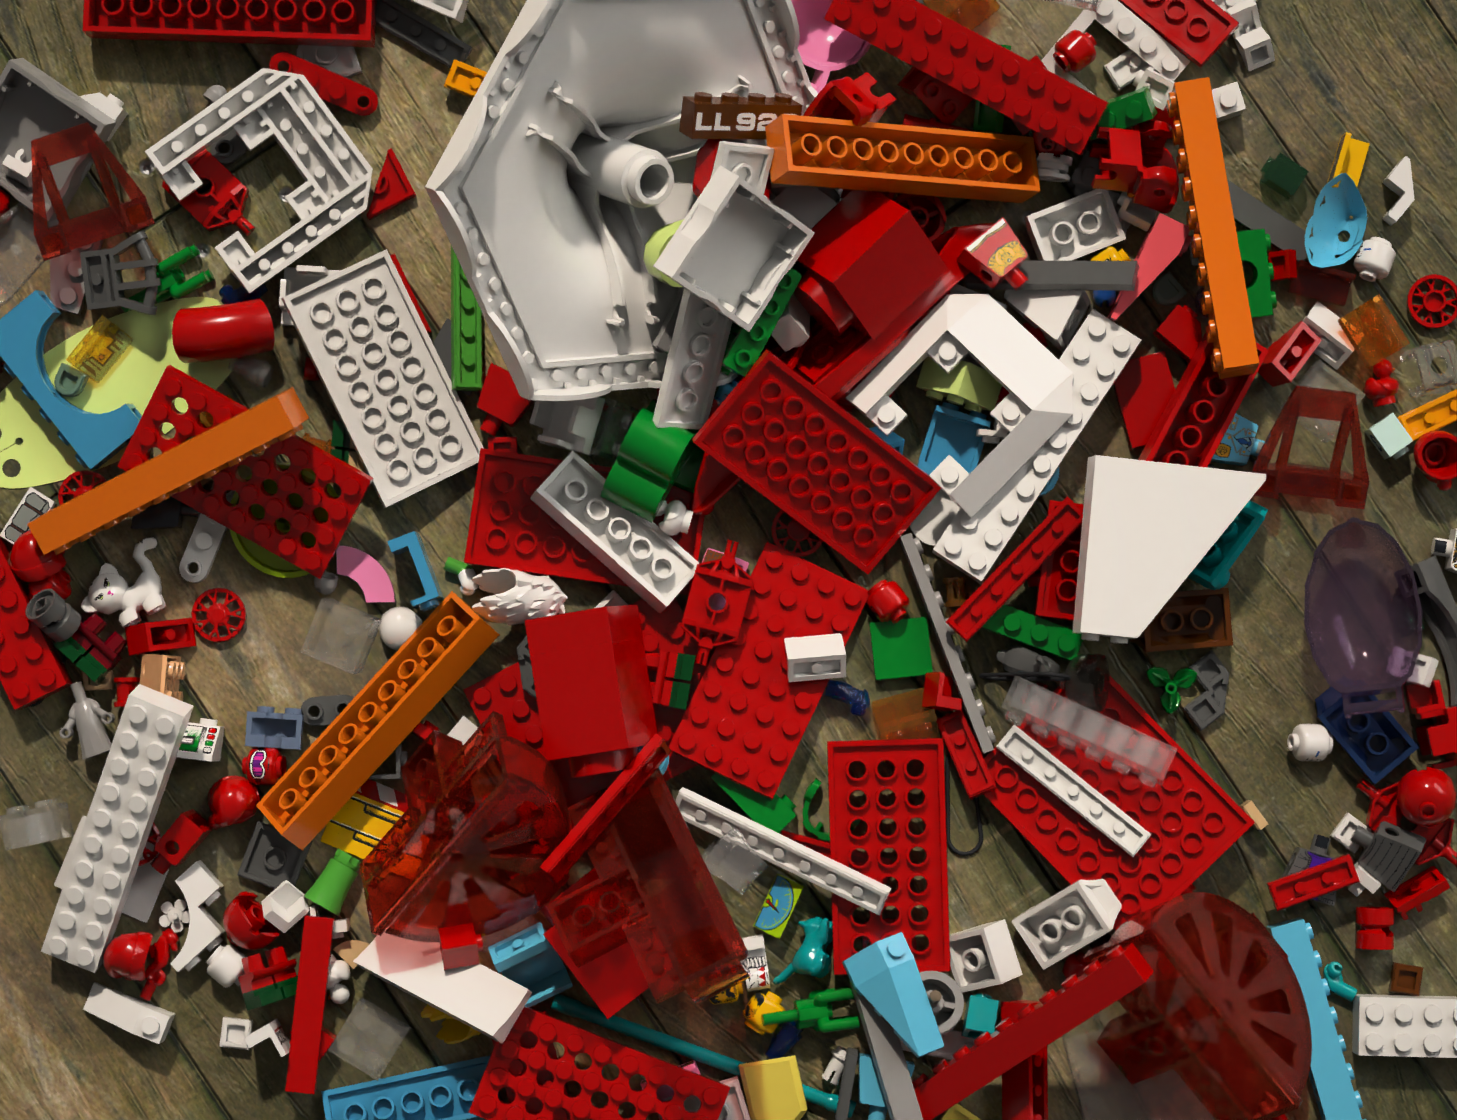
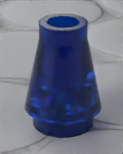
M795 1021L778 1024L765 1054L771 1059L784 1057L802 1038L801 1033L804 1029L798 1030Z

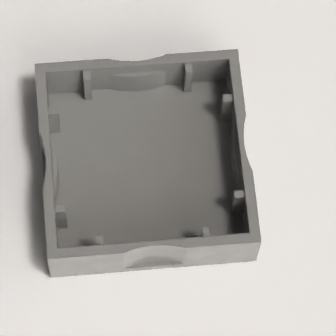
M24 58L10 59L0 75V185L8 190L15 199L47 221L61 218L117 122ZM23 149L26 155L22 162L29 163L34 156L37 157L38 166L34 170L36 180L31 188L5 175L2 163L7 155L15 158L17 151Z

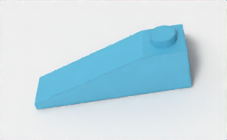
M902 932L879 940L842 962L854 989L860 996L863 995L872 1004L873 1010L893 1027L894 1033L917 1058L944 1048V1043L915 958Z

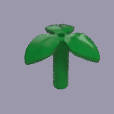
M1152 667L1147 669L1146 672L1149 682L1154 687H1165V691L1160 696V702L1168 714L1175 712L1180 705L1181 696L1177 692V687L1188 689L1197 679V672L1188 668L1177 670L1173 679H1170L1167 669L1162 667Z

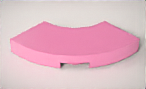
M339 545L336 550L337 574L348 576L356 581L364 591L366 603L396 602L391 579L379 562L359 549Z

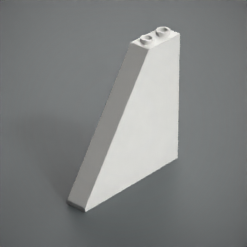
M1100 455L1088 457L1073 633L1082 634L1081 639L1089 641H1099V636L1110 637V643L1128 644V639L1138 638L1266 481V474Z

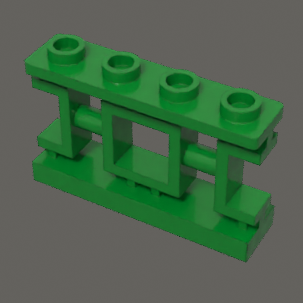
M791 268L784 275L776 287L773 297L750 332L732 322L720 373L729 376L730 372H733L743 377L746 376L750 368L758 360L800 282L802 275Z

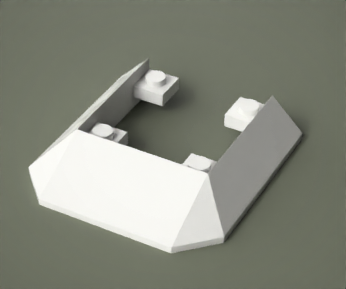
M267 68L260 69L145 151L161 179L165 181L179 202L203 185V182L188 164V161L233 129L249 151H252L273 136L306 182L285 197V200L301 221L256 253H254L239 231L214 248L231 270L234 277L249 294L367 209L373 170L304 75Z
M947 294L846 399L888 437L907 417V414L889 396L928 356L947 374L968 354L973 357L1009 392L990 412V415L1009 434L970 474L954 458L948 455L929 475L950 496V499L972 518L1073 415L1072 372L989 294Z

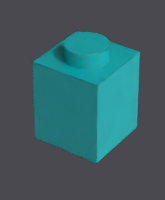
M978 993L975 996L970 995L966 1004L961 1036L976 1039L986 1031L989 1034L994 1033L999 1001L993 1000L992 996Z

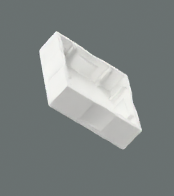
M719 166L653 267L727 319L750 332L773 297L779 282L793 267L815 232L788 212L773 205L764 194L740 176Z

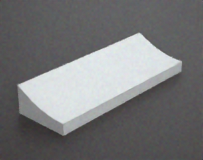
M572 450L540 485L530 499L660 614L693 578L699 562L670 536L662 532L654 522L651 523L601 497V491L606 479Z
M392 917L388 918L374 940L353 961L370 974L501 1044L505 1041L532 994L529 989L480 963L444 970L440 942Z

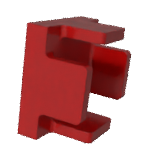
M1445 706L1446 708L1415 714L1416 719L1436 716L1437 720L1435 724L1415 729L1421 755L1432 754L1433 756H1439L1444 754L1445 761L1427 764V767L1444 769L1457 766V706Z

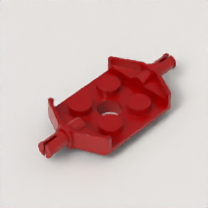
M206 149L190 159L188 164L200 180L207 179L211 182L212 188L209 193L203 195L195 190L179 202L163 180L162 187L209 232L232 224L241 229L246 236H249L251 232L243 226L244 224L252 232L255 230L256 227L243 217L249 190Z
M727 540L725 552L721 559L699 563L696 566L680 626L698 643L699 649L695 664H700L702 654H704L701 665L707 666L709 653L713 647L737 642L753 578L735 562L739 542L734 541L732 551L730 552L732 540ZM720 594L725 598L726 604L722 610L716 611L709 606V598L712 595Z
M1362 778L1360 783L1357 784L1356 788L1369 797L1370 803L1366 826L1374 832L1382 821L1402 828L1400 821L1403 814L1397 802V786L1401 780L1381 789L1375 788L1365 778ZM1448 818L1443 823L1432 827H1422L1415 824L1411 830H1408L1426 838L1423 850L1415 861V865H1421L1440 856L1445 857L1457 867V852L1450 846L1454 826L1453 818Z

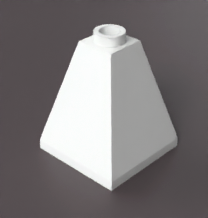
M1006 290L1004 294L1008 304L1035 329L1039 328L1044 337L1062 352L1065 351L1091 303L1085 290Z

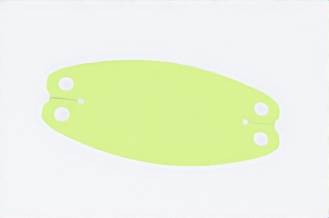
M189 297L156 303V315L131 310L99 322L76 333L44 354V362L48 376L55 387L54 380L61 363H66L82 372L84 371L77 365L92 356L104 364L113 353L107 348L114 341L108 334L111 332L115 335L118 330L122 331L132 341L102 378L97 382L90 376L84 390L79 395L74 397L61 396L77 408L91 413H108L120 408L124 404H133L140 414L143 415L167 366L171 365L216 390L233 371L241 357L222 361L183 363L179 360L175 353L172 339V327L176 313L180 309L221 305L214 298ZM101 354L105 356L103 361L99 360V355ZM17 377L0 392V429L2 432L0 438V487L18 489L65 480L69 475L77 471H95L121 460L127 446L98 469L90 470L89 467L84 468L75 458L77 452L71 445L67 446L58 437L57 432L59 430L55 424L47 422L39 412L41 407L36 400L32 401L24 394L21 389L23 384ZM180 397L175 399V408L179 412H186L188 410L186 400ZM165 422L162 426L163 433L166 434L174 426L171 423ZM17 438L23 439L21 445L15 444ZM9 459H15L20 463L21 470L15 477H8L3 473V464Z

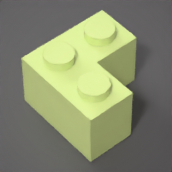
M928 356L924 360L916 387L927 391L926 397L942 401L943 397H947L946 400L958 405L965 403L964 409L981 413L982 409L992 411L995 408L1002 385L986 370L966 361H961L947 374Z

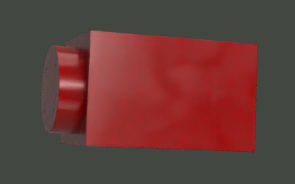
M638 605L605 606L524 620L546 761L568 758L571 778L624 770L639 753L638 747L645 746L655 733L658 734Z

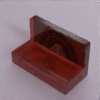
M1303 260L1296 263L1297 279H1291L1288 288L1289 293L1342 307L1345 306L1350 284L1355 281L1356 274L1330 267H1315Z

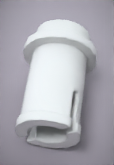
M837 1046L836 1050L832 1049L831 1053L833 1056L821 1076L828 1081L832 1072L835 1071L830 1082L834 1085L839 1084L843 1073L846 1048L842 1046Z

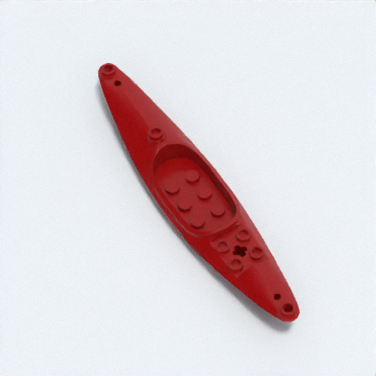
M995 223L953 227L932 242V245L948 269L875 340H872L852 326L847 328L840 336H835L816 322L811 327L813 335L794 371L836 402L906 338L911 326L917 321H922L929 314V310L947 294H950V290L970 273L967 268L957 261V258L966 246ZM705 452L694 486L690 510L695 515L705 516L710 514L714 509V504L737 484L741 478Z

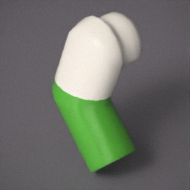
M448 557L444 570L458 575L462 594L467 596L473 595L475 589L478 588V584L472 582V578L476 576L474 568L469 564Z

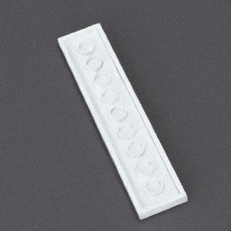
M719 141L711 178L718 167L722 166L740 176L764 194L775 149L763 145ZM685 288L653 421L658 428L678 427L700 430L709 419L732 321Z

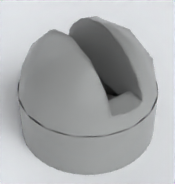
M213 85L206 90L203 97L212 104L227 94V90L223 86Z
M325 571L321 579L315 577L314 586L316 591L324 595L331 594L337 586L338 576Z

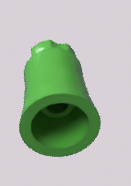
M338 848L334 857L330 858L326 867L304 897L339 916L344 900L363 862Z

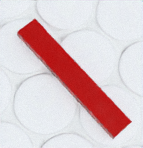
M1067 496L955 611L946 623L967 642L1082 524L1083 511Z
M655 733L543 862L540 868L548 880L555 885L558 884L667 758L671 751L662 737Z
M304 916L285 1087L287 1092L315 1094L335 918Z

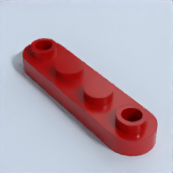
M278 52L270 60L269 69L280 71L278 68L279 62L286 61L289 64V69L286 72L304 75L321 99L361 116L370 115L378 106V96L373 89L290 52ZM366 96L369 99L368 106H360L358 103L359 97Z

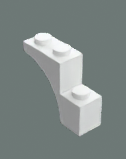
M201 860L196 861L175 880L184 894L189 910V930L186 941L180 953L170 963L177 972L182 971L184 968L189 972L201 961L199 955L206 948L209 952L216 948L223 941L220 936L225 932L221 925L203 907L204 903L210 906L221 896L219 890L224 885Z

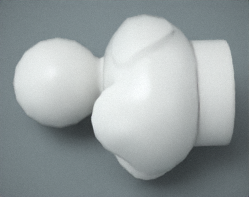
M665 499L656 515L661 516L665 514L664 520L659 523L660 530L668 536H674L679 532L687 534L693 511L686 510L685 505L679 500H673L667 504Z
M333 954L330 957L327 990H330L328 1000L331 999L336 1004H343L349 999L350 991L345 985L339 984V982L349 979L351 972L348 963L343 960H337Z

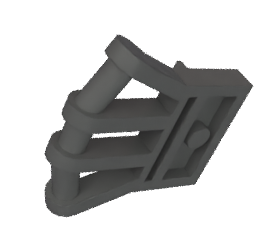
M145 231L132 235L113 248L80 252L88 310L122 306L141 313L156 315L157 306H155L161 281L160 278H157L156 273L158 259L154 257L146 241L148 237ZM136 245L143 260L120 262L119 255ZM144 267L146 280L123 283L121 270ZM146 287L143 303L125 298L124 290Z

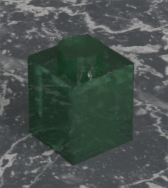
M1279 153L1274 159L1269 156L1260 170L1264 173L1260 182L1289 200L1309 171L1282 153Z

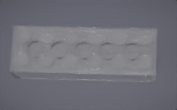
M1016 675L1001 706L1006 721L1021 727L1022 723L1031 726V732L1046 739L1049 735L1058 738V744L1069 750L1074 751L1075 747L1085 751V757L1101 763L1102 759L1112 763L1111 768L1124 775H1128L1129 771L1139 775L1138 781L1153 788L1156 784L1162 786L1178 750L1173 746Z

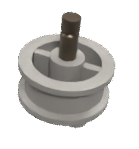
M938 971L920 972L941 1037H944L954 1029L962 1016L964 1009L962 991L955 980L945 973Z

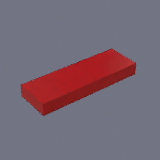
M962 708L961 711H955L936 719V723L970 800L996 789L995 782Z
M1346 854L1266 883L1276 911H1280L1360 881L1350 854Z

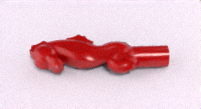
M171 928L162 931L158 941L150 946L149 952L151 958H154V962L146 969L145 977L147 981L140 994V997L150 1001L156 987L161 986L166 980V974L162 968L169 962L170 947L172 951L179 950L177 944L179 937Z

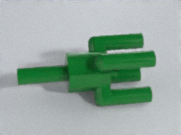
M195 244L182 249L156 266L157 278H160L161 281L156 297L158 303H162L170 297L174 299L184 297L215 279L212 272L208 269L186 280L184 273L179 268L180 265L200 255ZM146 288L128 299L143 303ZM121 306L125 313L132 310Z
M848 986L812 991L809 993L808 999L795 1000L793 1010L761 1014L763 1026L795 1021L798 1030L813 1028L815 1031L822 1033L860 1027L858 1016L852 1017L848 1015L832 1018L833 1012L830 1002L855 999L852 988H848Z

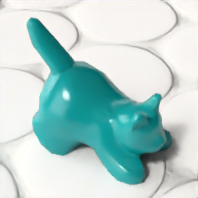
M816 916L815 918L798 922L804 930L805 939L796 952L792 963L773 979L774 984L785 982L794 972L822 978L829 973L831 958L827 954L826 948L832 941V921Z

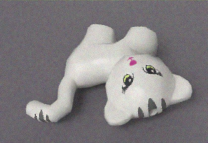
M154 537L144 538L135 544L132 557L140 565L143 572L133 586L128 587V583L118 574L117 569L112 564L105 563L101 566L99 575L93 580L88 590V596L81 603V608L87 613L101 612L108 615L122 610L119 621L123 628L139 623L141 621L139 612L142 609L149 615L164 609L166 604L162 596L161 579L154 570L152 562L144 555L146 550L157 546V540Z

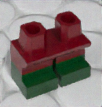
M95 613L84 623L80 622L77 631L70 638L57 642L54 646L75 663L92 681L100 684L106 678L105 676L122 659L119 654L127 645V641L115 631L104 642L98 635L108 623Z

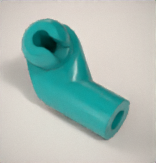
M1333 961L1328 963L1324 967L1323 975L1327 980L1330 991L1351 1002L1357 993V989L1344 983L1341 972L1343 967L1339 962Z

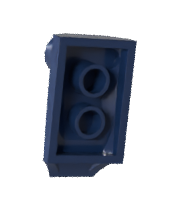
M1340 678L1315 699L1317 719L1325 726L1332 737L1358 766L1361 773L1373 785L1419 748L1363 681H1348Z

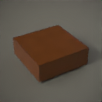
M1393 962L1388 991L1419 996L1423 967Z

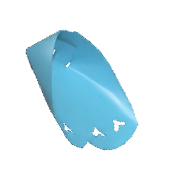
M1341 173L1329 181L1316 199L1313 216L1307 224L1304 237L1307 257L1312 266L1326 268L1344 264L1355 255L1363 243L1362 239L1367 224V209L1354 181L1346 173ZM1341 180L1338 187L1332 188L1333 185L1337 184ZM1325 196V203L1320 206ZM1313 228V230H1312L1313 236H1311V237L1309 238V236H1310V234H1311V229ZM1340 232H1349L1350 238L1347 242L1339 241L1338 234Z

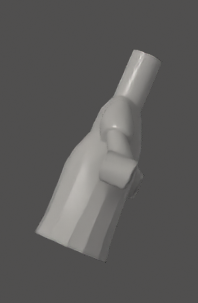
M81 681L71 684L76 702L69 710V719L60 730V737L65 739L73 736V727L76 725L82 750V760L110 751L112 743L104 724L114 722L115 715L104 711L94 699L87 698Z

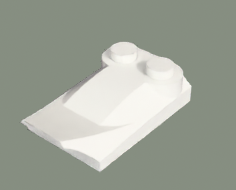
M1095 189L1024 217L1027 232L1038 260L1072 261L1125 240L1127 229L1131 224L1117 215L1121 208V205L1117 204L1120 197L1119 193Z
M1080 879L1036 906L1030 907L1027 911L1015 917L1012 923L1044 970L1110 932L1114 927L1118 913L1122 909V904L1105 879Z

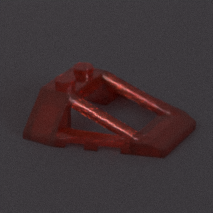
M88 122L31 140L34 236L44 261L70 253L73 249L155 224L146 196ZM90 153L110 206L69 219L50 166ZM107 163L131 200L120 201ZM42 181L58 220V224L50 227L47 225Z
M1296 385L1253 465L1252 473L1266 474V481L1253 496L1278 499L1279 493L1333 499L1335 506L1365 509L1369 476L1355 393ZM1298 416L1340 421L1329 468L1288 463ZM1350 430L1353 475L1341 471ZM1282 434L1277 460L1274 463H1269Z

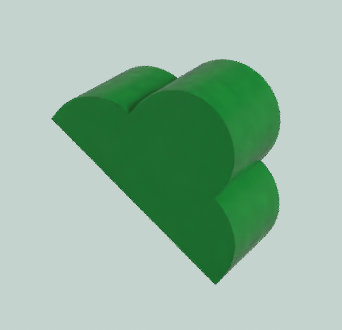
M653 399L646 409L642 408L631 424L621 444L617 459L601 491V497L651 523L694 450L696 444L693 443L692 438L699 431V429H682L678 427H656L653 421L657 403L656 399Z

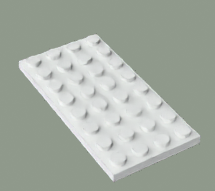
M387 249L282 298L285 308L367 474L374 478L372 485L384 508L479 462L480 449L484 447L456 390H452V382Z

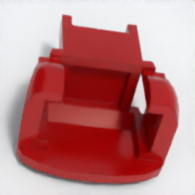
M866 72L855 80L846 76L830 81L815 97L803 116L853 120L852 123L856 126H862L868 122L878 123L887 108L896 101V98L891 93L881 97L873 95L870 89L878 81Z
M1153 120L1139 123L1133 126L1132 130L1098 127L1097 138L1108 139V144L1093 143L1091 146L1089 157L1099 158L1101 175L1094 176L1092 188L1127 192L1128 197H1132V203L1164 214L1171 212L1177 202L1179 193L1177 166L1171 153L1164 147L1167 138L1172 136L1171 124Z

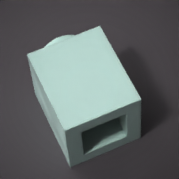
M1394 413L1385 416L1364 431L1384 460L1391 456L1395 460L1409 451L1407 445L1413 441Z

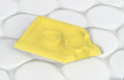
M796 1055L739 1064L751 1120H801L808 1108Z

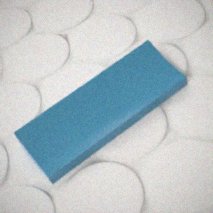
M491 1055L321 1091L326 1120H486L468 1112ZM499 1091V1092H498V1097H499V1099L502 1101L501 1094H500V1091Z

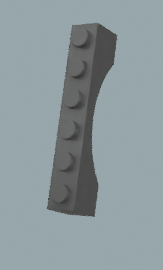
M1435 555L1396 571L1395 574L1405 598L1423 616L1436 637L1449 675L1451 706H1457V606Z

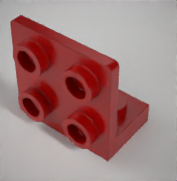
M914 66L897 84L905 93L917 97L941 123L951 125L973 100L972 97Z

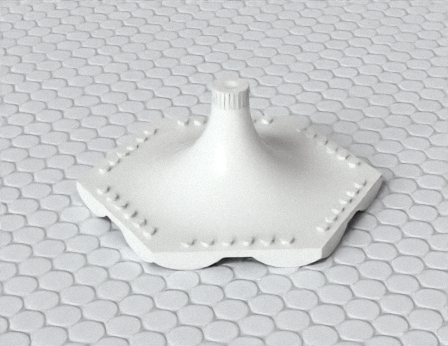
M791 0L526 1L425 186L521 397L535 401H574L604 396L615 390L637 388L660 389L668 354L652 344L680 287L669 286L648 273L643 260L645 244L657 229L685 219L698 199L693 192L696 157L698 150L708 140L691 139L679 132L683 96H694L696 92H705L712 94V97H721L722 93L727 92L738 94L739 97H748L749 93H760L766 97H774L776 93L791 95L794 101L802 105L801 116H803L818 93L810 83L798 51L800 40L799 25ZM721 139L726 142L767 146L766 139ZM834 188L841 197L843 189ZM770 191L769 201L772 202L776 196ZM730 372L729 376L720 373L717 386L730 383L739 375Z

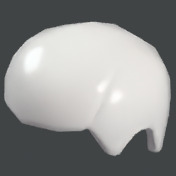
M393 607L382 614L378 624L379 634L382 641L388 647L397 651L423 622L408 607Z

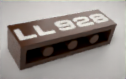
M696 92L694 96H683L679 132L691 139H766L765 127L781 114L801 116L802 105L794 101L791 95L776 93L774 97H766L760 93H749L748 97H739L738 94L725 92L721 94V97H712V94Z

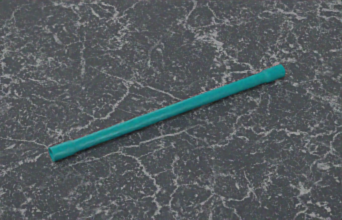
M562 994L555 995L551 1006L552 1010L574 1018H581L741 1077L739 1064H744V1062L615 1015L607 1019L599 1009L585 1005L576 999ZM802 1084L806 1101L836 1113L838 1095L829 1094ZM850 1100L848 1118L850 1119L856 1106V1102Z

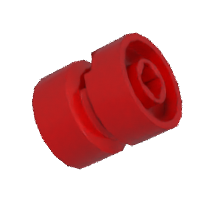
M1356 907V924L1360 926V930L1356 931V948L1370 950L1394 949V933L1389 930V927L1394 925V908Z

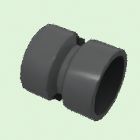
M44 589L35 594L25 610L26 617L37 627L41 628L54 642H62L70 638L77 631L81 622L80 614L68 603H65V600L52 589Z

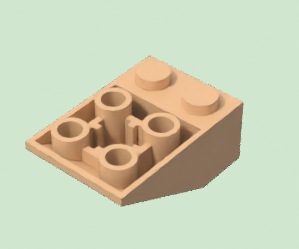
M142 654L140 684L183 701V692L179 691V682L184 680L185 663L181 662V657Z

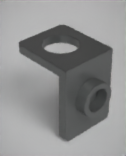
M403 741L396 748V774H374L368 779L403 778V768H408V751H403Z

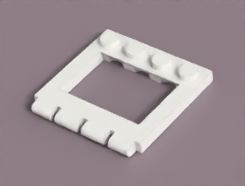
M1092 0L1061 36L1063 38L1073 30H1079L1084 33L1093 21L1097 20L1157 72L1172 81H1175L1190 63V60L1118 0ZM1054 45L1041 60L1046 68L1061 78L1092 93L1070 73L1064 72L1056 64L1053 58L1055 53ZM1130 126V127L1125 128V129L1132 130V129H1133V126ZM1101 138L1108 144V139Z

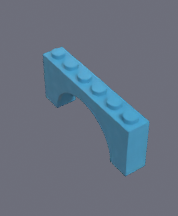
M35 290L0 319V356L5 361L3 366L13 378L17 377L23 384L21 389L30 400H36L41 407L39 412L47 422L55 424L59 430L57 435L62 442L74 448L77 452L75 454L77 461L84 468L89 467L90 470L98 469L129 444L142 415L133 404H124L120 408L108 413H91L77 408L61 396L52 384L44 362L46 335L52 323L61 313L44 291Z

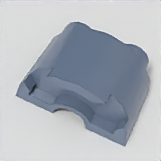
M257 706V712L247 711L245 746L302 750L304 721L302 709L285 708V713H274L275 707Z

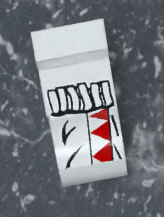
M763 934L738 938V947L747 991L751 992L770 988Z

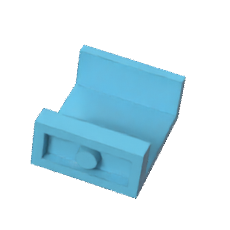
M541 922L488 947L498 973L502 972L504 977L532 992L525 1005L528 1008L573 987L561 957L543 935L546 930Z

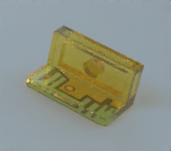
M102 315L66 360L80 371L88 374L89 378L94 382L99 383L130 346L133 338Z

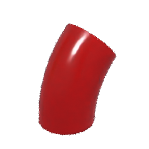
M260 298L218 306L180 309L175 315L172 327L175 353L183 363L224 360L272 351L275 342L272 318L268 308Z

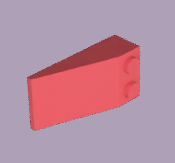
M1159 213L1150 225L1134 259L1139 265L1134 291H1119L1108 314V319L1114 322L1177 256L1181 257L1187 251L1192 237L1188 236L1190 230H1188L1187 225Z

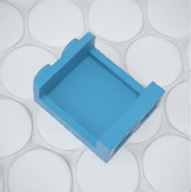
M943 402L942 406L936 405L917 466L930 475L950 455L970 474L977 467L984 446L982 437L976 436V430H989L992 422L986 420L987 415L979 412L970 411L969 415L959 412V407L950 403Z
M413 531L387 541L391 552L396 555L410 551L426 594L423 597L410 601L412 607L420 608L423 612L438 607V601L444 599L420 534Z

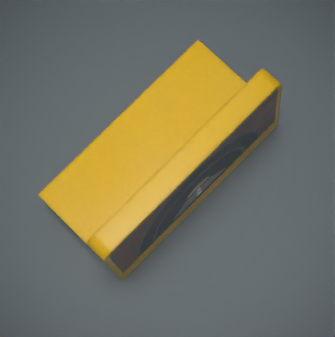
M1344 133L1340 137L1327 183L1341 173H1346L1357 187L1370 144L1352 139L1351 133ZM1341 180L1337 184L1333 185L1332 188L1338 187Z

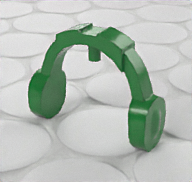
M815 778L807 787L803 796L806 799L803 807V824L809 832L818 836L819 839L830 841L829 833L820 831L824 824L819 822L814 827L809 819V805L822 783ZM854 820L851 823L850 830L853 831L862 820Z

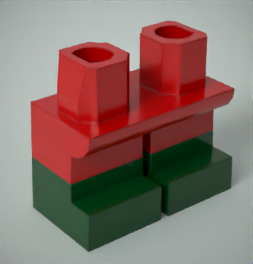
M661 651L660 654L645 653L647 668L657 671L656 681L650 682L652 702L686 710L690 684L665 680V678L691 681L695 655Z
M283 946L264 951L269 965L267 968L264 967L260 953L242 958L245 975L239 976L238 979L247 1011L296 995L298 977L294 968L297 961L296 958L288 960Z

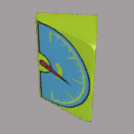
M777 873L753 926L780 939L804 885Z

